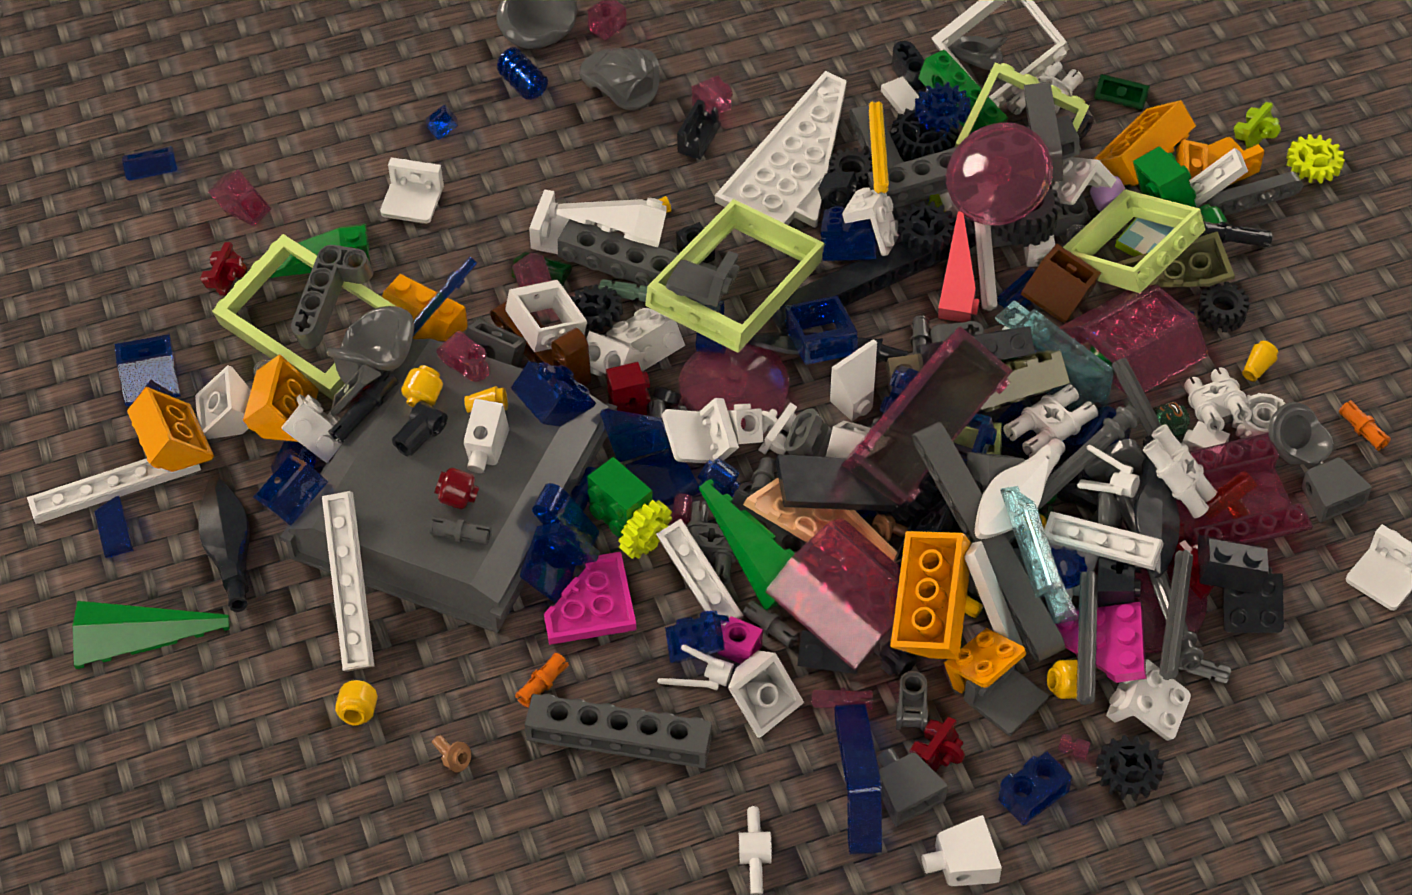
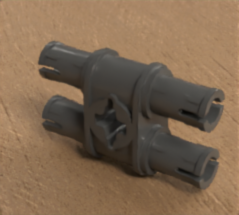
M695 501L692 503L691 521L686 527L707 560L714 562V571L720 578L721 574H723V585H727L731 581V566L736 560V556L719 525L708 523L710 510L708 504L703 501L702 510L699 511L700 501Z

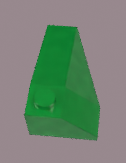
M366 223L340 226L297 242L315 255H318L320 249L327 245L360 249L366 253L370 262ZM290 254L269 278L311 273L312 268Z

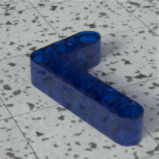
M866 704L835 705V727L847 789L850 855L882 853L881 779Z

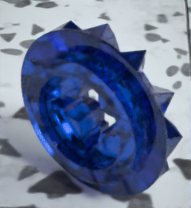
M1065 546L1061 549H1054L1052 547L1050 552L1043 554L1041 560V576L1048 584L1059 589H1071L1080 585V575L1082 572H1087L1088 569L1085 557H1081L1077 550H1067ZM1062 560H1064L1066 562V565L1068 566L1065 575H1063V571L1061 570L1060 566Z

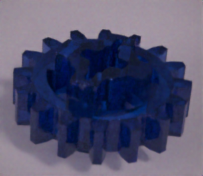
M937 82L935 88L928 85L926 86V92L920 91L919 98H915V117H918L920 124L926 122V129L934 126L936 132H939L941 128H945L946 132H949L951 126L958 129L959 122L966 123L967 116L970 115V97H967L966 90L959 92V85L951 88L949 82L945 86H941Z

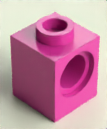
M730 616L726 625H721L715 636V641L718 642V655L742 664L754 653L760 651L763 645V629Z

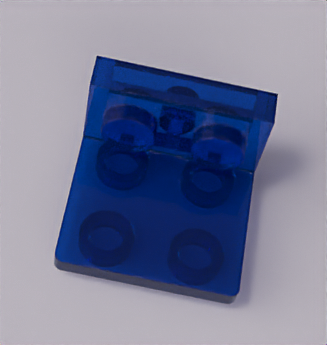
M835 206L824 211L821 227V242L824 243L823 261L876 259V236L870 219L845 223L842 215L845 210L843 207Z
M562 522L537 526L520 573V578L554 603H557L562 597L561 593L570 584L576 565L596 562L600 551Z

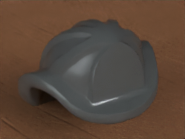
M501 0L497 10L498 27L503 36L516 46L527 49L546 47L560 41L571 32L577 17V1Z
M631 47L601 50L587 57L579 69L580 78L589 88L597 87L607 94L616 105L626 110H638L647 106L655 98L658 91L660 79L659 64L655 54L646 49Z
M383 306L372 309L351 324L345 333L340 348H328L326 350L327 356L334 360L336 370L342 381L346 383L364 364L380 372L381 376L384 371L390 372L388 375L390 376L404 362L409 353L414 334L413 317L410 312L401 307Z

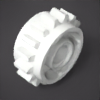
M1258 393L1252 396L1247 395L1246 405L1251 410L1252 416L1247 422L1241 416L1243 423H1237L1233 418L1232 427L1237 428L1235 435L1240 436L1243 443H1247L1254 448L1266 450L1272 448L1268 432L1269 423L1277 409L1285 404L1283 399L1272 394Z

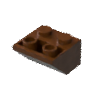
M1056 244L1042 260L1022 290L1021 295L1066 324L1092 293L1101 272L1059 244Z

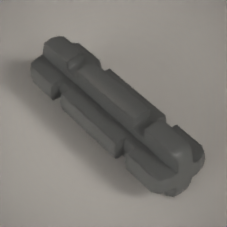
M1203 658L1198 668L1187 672L1211 679V676L1216 677L1215 681L1227 683L1231 674V667L1224 664L1217 666L1214 661Z

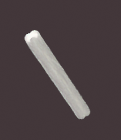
M979 213L974 217L981 306L987 311H992V309L997 308L998 303L990 216Z

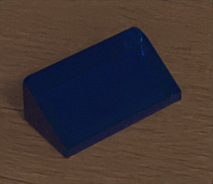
M172 146L122 157L125 176L129 181L177 171Z
M116 496L94 511L105 558L134 551L120 496Z

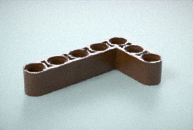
M507 301L490 311V316L495 326L523 337L505 310ZM530 313V314L532 315V317L534 318V320L536 321V323L539 325V327H540V328H545V327L535 318V316H534L532 313ZM573 328L552 341L551 349L534 352L528 342H526L523 355L544 376L579 388H584L591 383L589 346L584 334L578 328Z

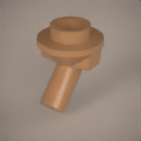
M882 514L875 516L871 527L886 542L890 540L892 533L904 538L908 527L897 523L892 516Z
M442 735L434 738L432 743L443 755L441 759L444 766L453 772H461L469 765L471 749L466 743L455 742L450 746Z

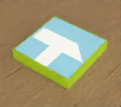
M1135 218L1116 240L1115 247L1133 257L1149 253L1174 227Z

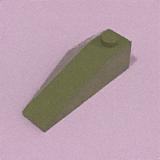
M1218 231L1198 237L1147 287H1203L1235 279ZM1148 253L1116 263L1133 268Z

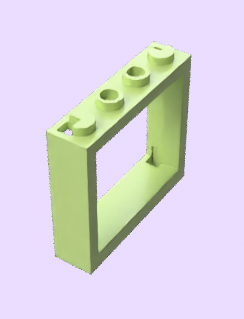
M995 62L957 139L955 147L976 142L968 138L997 78L1024 90V85L1040 83L1038 79L1029 74L1022 75L1008 64L1001 63L1000 65ZM1051 85L1054 104L1077 114L1073 125L1076 131H1078L1090 105L1085 104L1082 98L1077 96L1070 97L1061 93L1062 91L1058 87ZM1034 168L1014 173L1024 177L1032 176V179L1036 180Z
M1125 189L1063 248L1101 272L1098 281L1141 293L1205 231V226L1199 208ZM1133 217L1174 227L1133 268L1093 256Z

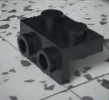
M809 626V631L802 630L797 666L857 674L862 639L856 638L855 631L839 630L838 635L826 634L827 628Z

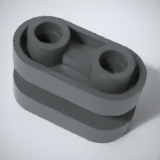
M806 409L798 414L793 421L784 443V449L789 455L826 457L832 429L826 423H822V417L815 409Z

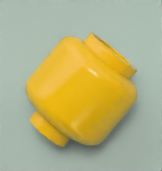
M424 365L409 371L401 388L402 395L407 399L406 403L409 406L414 407L420 401H424L432 406L436 403L443 388L439 372Z
M1059 660L1047 673L1048 688L1059 699L1077 698L1078 660Z
M353 680L344 683L339 690L335 710L337 715L349 725H360L369 722L374 715L378 698L377 692L365 681Z

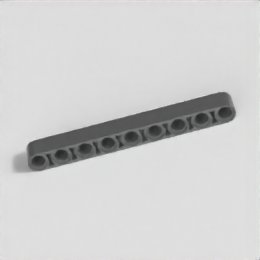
M937 422L912 434V439L919 455L962 532L971 543L982 541L1015 627L1036 662H1041L1065 650V643L1058 628L1005 534L987 539L976 537L975 522L982 493L941 422Z

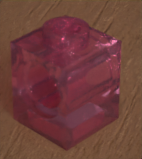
M602 0L588 9L589 29L604 40L627 26L626 7L616 0Z
M719 76L692 86L693 106L697 99L704 101L705 111L712 114L711 111L714 106L718 109L719 114L731 109V97L733 96L729 84L724 83Z

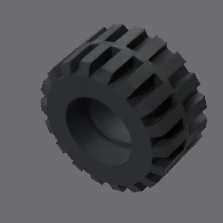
M1017 176L1014 180L1010 178L1005 180V184L1001 183L993 194L990 220L992 229H995L994 233L997 236H1002V240L1006 243L1010 241L1015 246L1022 244L1023 247H1029V244L1036 246L1040 245V241L1046 242L1049 240V236H1053L1057 226L1060 198H1058L1057 191L1052 190V186L1049 183L1044 184L1042 179L1038 178L1035 180L1032 179V176H1027L1026 178Z

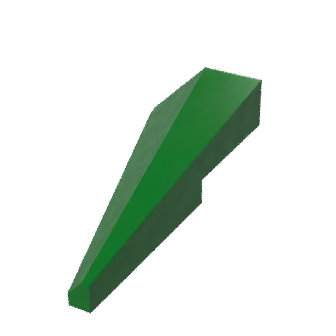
M710 479L703 483L699 490L760 603L768 611L781 604L795 588L801 586L809 578L814 570L809 565L802 566L794 559L795 553L791 549L784 550L775 542L776 536L747 510L740 511L732 504L733 498L728 494L722 495L713 487L714 481Z
M77 601L73 621L75 669L84 668V664L101 660L104 663L111 661L113 656L129 652L134 655L176 644L178 639L195 636V638L203 637L205 632L221 628L224 631L230 630L231 620L229 615Z

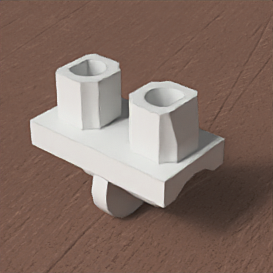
M790 402L779 419L776 418L778 413L774 409H771L769 412L761 411L763 434L765 431L769 433L759 448L760 452L766 454L770 449L779 455L785 454L784 443L787 437L781 434V432L785 430L789 433L793 421L797 417L794 414L797 406Z

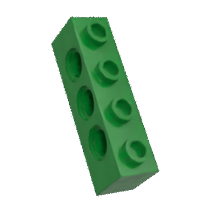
M944 49L925 58L918 79L964 127L982 89ZM987 97L970 132V135L976 142L1001 135L1008 120V117L989 97Z

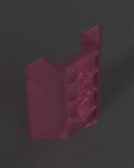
M1158 285L1147 286L1141 293L1127 290L1062 325L1055 331L1073 349L1089 342L1112 363L1126 358L1144 393L1208 355V350L1196 317ZM1115 374L1113 384L1125 393Z
M1268 433L1189 451L1198 465L1201 464L1203 466L1204 476L1217 491L1215 497L1205 502L1209 506L1208 511L1198 518H1193L1185 504L1181 500L1176 499L1180 523H1184V540L1190 546L1198 544L1197 538L1199 535L1254 544L1312 530L1313 525L1303 504L1292 505L1275 470L1279 454Z
M839 518L827 523L790 558L766 589V593L852 669L856 670L874 652L878 642L893 628L901 567L847 520Z

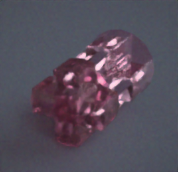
M1063 734L1058 750L1067 753L1071 749L1073 750V756L1086 760L1091 742L1078 739L1074 743L1070 735Z

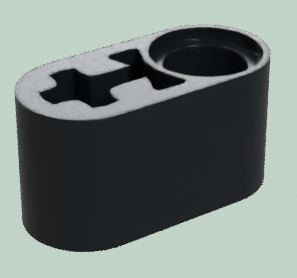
M899 41L895 43L892 55L893 71L898 78L903 76L914 91L922 89L925 85L918 78L925 61L911 42Z

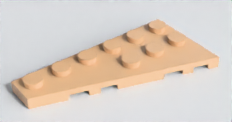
M778 478L746 498L744 506L897 596L900 574L897 575L891 569L897 551L855 510L784 507Z

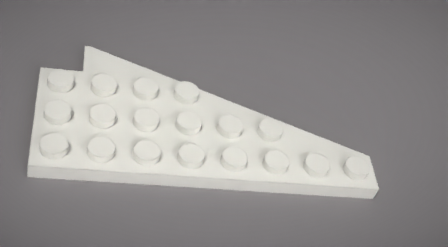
M825 71L715 194V203L726 207L735 199L786 225H789L796 218L815 228L818 224L822 205L818 187L825 173H828L829 160L833 153L847 81Z

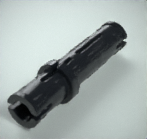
M1203 221L1205 231L1199 236L1218 231L1222 243L1236 242L1268 247L1272 242V233L1269 230L1232 226L1228 222L1210 223Z
M384 371L383 375L370 388L367 387L363 391L364 395L328 431L334 440L338 438L337 442L342 444L347 436L376 406L380 407L383 404L382 399L399 383L394 375L388 376L390 372Z

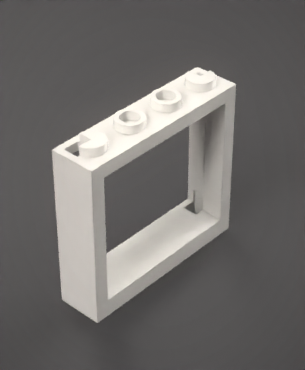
M979 0L932 37L935 46L939 51L945 49L968 74L948 47L1007 0ZM1020 0L1056 44L1020 72L1022 75L1029 74L1038 78L1046 72V67L1051 63L1061 61L1067 55L1069 47L1066 40L1033 0ZM1006 83L989 98L1000 108L1006 103V99L1013 93L1018 94L1022 89Z

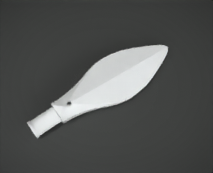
M1050 440L1047 445L1043 446L1031 458L1001 472L991 481L982 495L975 522V535L977 538L987 539L1019 527L1034 514L1041 501L1048 476L1058 463L1062 453L1065 452V445L1061 440Z

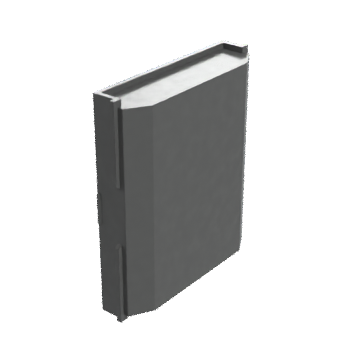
M431 338L412 339L406 359L392 373L398 380V385L382 399L383 404L380 407L376 406L347 436L332 461L327 462L280 539L286 542L290 559L331 573L322 496L351 491L354 496L365 586L498 633L546 545L554 537L567 513V507L610 432L617 406L609 403L605 405L582 388ZM424 365L433 368L440 374L439 378L443 382V388L433 407L446 413L448 420L445 428L439 435H431L412 456H405L392 443V438L409 421L410 413L413 407L406 403L407 399L402 395L401 388L409 371ZM494 386L505 388L508 398V410H505L509 425V433L498 463L496 465L486 464L484 472L481 474L471 472L467 469L469 459L464 446V438L471 413L466 411L464 398ZM452 467L473 474L475 476L474 485L479 487L475 502H468L464 509H457L440 503L438 494L434 493L441 471L446 473ZM436 516L456 521L460 518L465 519L468 523L491 526L492 532L489 544L484 545L464 540L461 543L456 542L453 538L430 535L429 527L432 517Z

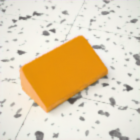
M1183 139L1176 148V161L1179 165L1187 167L1191 174V179L1208 168L1207 144Z

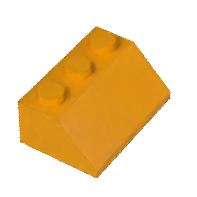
M399 274L382 294V297L390 303L410 312L414 320L413 339L431 338L453 345L468 327L465 306L402 274Z
M279 354L256 371L243 422L246 423L250 430L255 431L264 439L298 442L282 430L281 427L299 406L296 399L297 396L301 394L306 398L309 394L316 399L319 389Z
M145 387L127 410L132 426L138 435L139 443L143 447L147 461L151 466L174 472L210 461L214 457L191 404Z

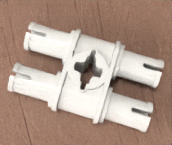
M1060 62L1051 63L1046 67V72L1037 78L1040 83L1051 82V85L1061 89V93L1070 97L1073 94L1072 91L1083 82V76L1079 71L1073 77L1076 70H1071L1062 81L1055 78L1062 70ZM1024 90L1016 94L1007 103L1010 112L1018 108L1014 112L1016 115L1020 114L1026 107ZM1054 104L1057 113L1060 107Z
M1221 367L1219 368L1221 374L1216 369L1211 373L1212 383L1203 386L1198 377H1192L1194 384H1192L1190 378L1184 384V388L1189 394L1188 402L1195 409L1196 417L1206 424V428L1211 433H1216L1214 426L1217 427L1218 431L1224 428L1225 424L1222 417L1232 414L1237 423H1243L1241 416L1244 417L1246 422L1252 416L1251 410L1246 405L1247 397L1240 390L1238 381L1230 378L1228 371Z
M1068 384L1053 395H1044L1036 404L1024 408L1018 418L1004 425V433L1012 441H1015L1029 430L1037 433L1036 436L1022 444L1025 454H1029L1030 458L1043 446L1047 445L1050 440L1059 439L1063 441L1071 435H1076L1079 433L1082 425L1098 416L1097 408L1090 401L1085 402L1073 412H1068L1064 408L1079 399L1076 388L1074 387L1070 390L1073 385Z
M1164 424L1153 432L1151 436L1155 440L1148 443L1143 451L1157 468V476L1162 478L1173 492L1172 496L1185 504L1193 518H1198L1208 511L1209 506L1205 502L1215 497L1217 491L1204 476L1203 466L1201 464L1198 465L1189 453L1188 446L1180 443L1169 427Z

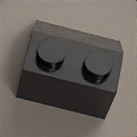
M1205 535L1198 536L1200 584L1258 593L1269 572L1266 548Z

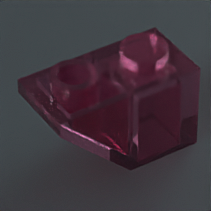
M238 169L224 175L208 190L224 211L252 226L256 225L272 209Z

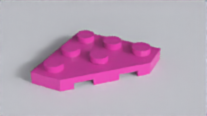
M621 552L592 556L578 578L575 577L561 593L562 597L553 607L550 606L544 613L549 645L637 630Z
M1141 601L1097 608L1096 667L1105 672L1107 677L1116 683L1147 679ZM1079 610L1052 614V620L1064 640L1065 648L1075 653L1078 658Z

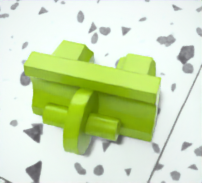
M1265 102L1260 109L1251 107L1246 114L1247 123L1238 122L1234 126L1235 139L1245 141L1246 149L1258 145L1263 138L1274 139L1281 132V127L1278 124L1279 120L1273 118L1271 114L1273 103Z

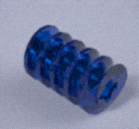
M511 47L505 50L499 57L497 62L498 73L523 98L528 100L536 99L545 92L548 86L547 76H544L543 72L520 49Z

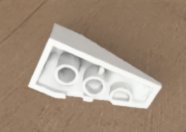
M648 198L647 201L638 199L558 204L556 214L587 225H591L593 221L603 231L610 233L611 231L619 230L625 234L624 238L658 247L667 206L662 205V201L654 198Z

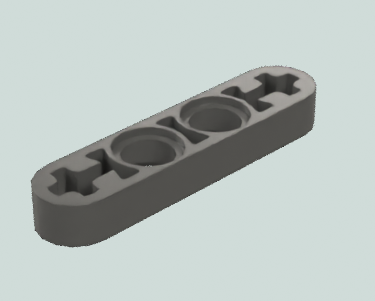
M1287 172L1221 191L1207 200L1206 204L1218 206L1224 216L1292 197L1302 190L1304 183L1296 172Z

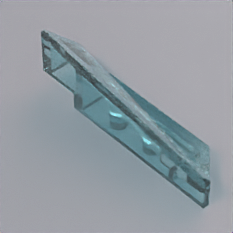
M1014 300L995 317L997 322L1010 329L1030 326L1034 347L1039 351H1061L1066 371L1076 379L1103 378L1107 381L1113 380V368L1035 309L1029 312Z
M1018 486L1002 488L1000 491L1035 597L1045 596L1055 624L1078 620L1079 615L1057 570L1035 502L1023 495Z

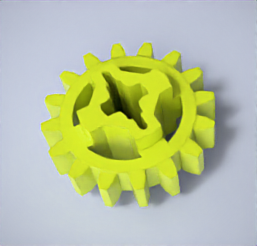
M1308 134L1305 140L1300 136L1298 141H1293L1288 149L1286 157L1288 159L1287 166L1292 167L1291 172L1299 173L1300 179L1307 177L1309 183H1312L1313 179H1317L1321 184L1324 178L1332 181L1333 176H1339L1345 160L1343 159L1344 151H1338L1340 145H1332L1331 138L1324 141L1322 140V135H1319L1317 139H1313V136Z
M652 500L649 506L644 504L642 508L637 509L633 513V517L624 525L621 531L624 535L619 539L621 543L619 548L632 559L635 557L639 559L643 553L647 555L649 550L652 551L658 547L659 539L656 534L668 527L667 524L672 520L670 516L672 511L659 500L657 502Z

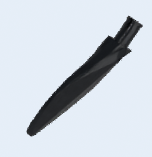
M769 332L756 333L748 344L788 354L816 358L845 359L873 339L831 333ZM883 338L874 339L877 342L876 361L887 362L888 358L907 356L908 354L906 350L882 344Z
M1151 435L1145 437L1146 440H1143V447L1155 439ZM1146 455L1142 462V483L1134 502V518L1138 534L1161 539L1164 543L1155 570L1149 569L1155 578H1159L1168 568L1176 551L1179 539L1180 518L1176 499L1172 496L1173 492L1164 480L1157 476V468Z
M212 476L207 483L200 508L199 537L206 553L219 570L223 587L228 594V607H230L231 611L240 612L245 610L248 604L246 601V593L249 591L246 576V559L250 540L249 520L243 505L232 490L220 478Z

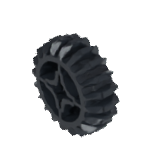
M926 103L923 108H918L915 105L913 110L906 108L904 114H898L897 120L893 121L890 136L904 162L952 149L955 147L959 137L957 120H954L952 113L947 114L945 108L938 110L936 105L928 108Z

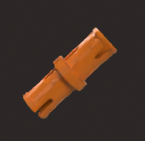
M1352 400L1348 403L1346 402L1340 408L1339 414L1355 428L1354 431L1359 436L1362 435L1377 451H1380L1381 448L1383 449L1389 444L1391 438L1374 423L1375 419L1372 416H1367Z
M554 653L539 670L536 669L531 674V679L515 694V697L519 698L518 701L523 706L529 708L532 695H540L545 690L548 691L553 686L552 682L569 666L568 662H565L566 659L559 653Z

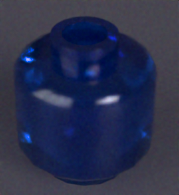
M720 458L714 461L709 459L697 477L700 480L699 487L711 479L714 481L713 487L722 495L728 494L731 497L734 496L735 491L741 485L737 481L739 471Z

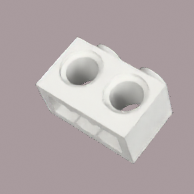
M589 331L586 340L589 346L590 371L592 374L602 376L603 373L606 374V369L634 362H639L641 367L645 356L644 352L607 336Z

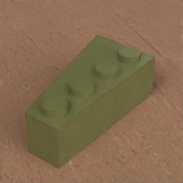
M1037 351L1035 354L1022 356L941 383L939 386L948 416L959 417V420H965L976 416V411L983 409L985 412L1000 408V404L1009 401L1010 403L1019 402L1026 399V396L1051 391L1052 388L1069 384L1070 381L1061 351Z

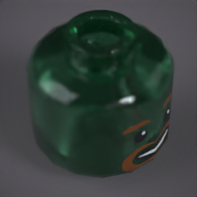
M1171 401L1153 408L1160 424H1166L1175 438L1186 433L1187 426L1190 425V418L1183 405L1179 406L1178 403Z

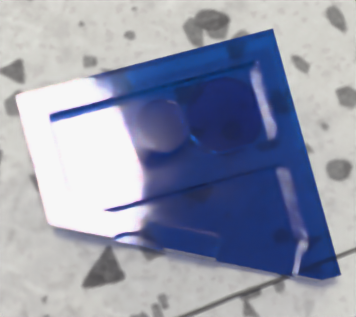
M611 409L601 410L600 415L617 461L622 462L671 447L662 418Z

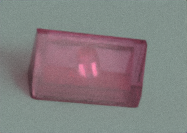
M530 253L512 265L519 287L552 281L542 255Z

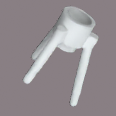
M1088 445L1087 450L1121 471L1119 473L1115 472L1112 475L1110 484L1080 480L1077 487L1133 498L1137 493L1140 483V477L1132 474L1133 467L1124 465L1099 449Z
M681 642L680 647L683 651L708 663L704 676L708 677L709 681L659 678L657 680L659 684L707 687L717 691L719 684L725 687L728 685L734 664L715 658Z

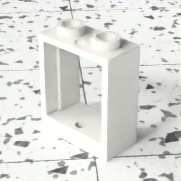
M558 280L509 290L505 310L534 352L551 349L552 341L573 328H578L583 334L585 333L587 320ZM552 308L563 323L540 328L530 313Z

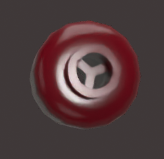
M451 467L446 473L441 471L434 493L438 494L440 503L457 509H464L468 502H475L479 487L474 485L475 476L473 474Z

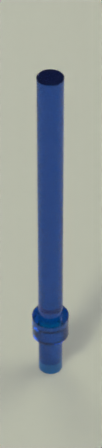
M469 256L456 272L452 271L446 278L447 282L416 316L414 319L413 337L449 295L464 284V278L477 265L473 258Z

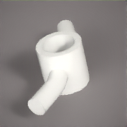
M751 806L747 809L748 832L739 833L740 864L750 865L751 894L760 895L763 894L762 864L771 863V833L761 832L759 808Z

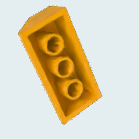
M1182 100L1147 108L1094 159L1099 160L1113 176L1119 177L1124 185L1130 184L1135 186L1139 182L1133 161L1159 146L1167 153H1172L1175 150L1174 146L1182 142L1183 139H1187L1189 137L1188 133L1196 125Z
M906 531L891 638L892 648L927 658L959 660L970 574L964 556L972 544L964 533Z

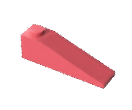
M958 211L939 303L938 319L964 323L971 321L972 315H977L980 299H975L976 288L964 213Z

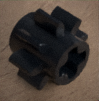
M891 641L882 648L879 654L883 662L880 667L890 676L893 674L903 676L911 671L916 664L914 654L892 648Z

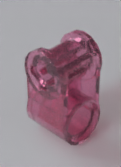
M461 331L454 333L436 349L439 358L444 364L455 369L471 381H481L489 375V366L485 361V349L469 339Z

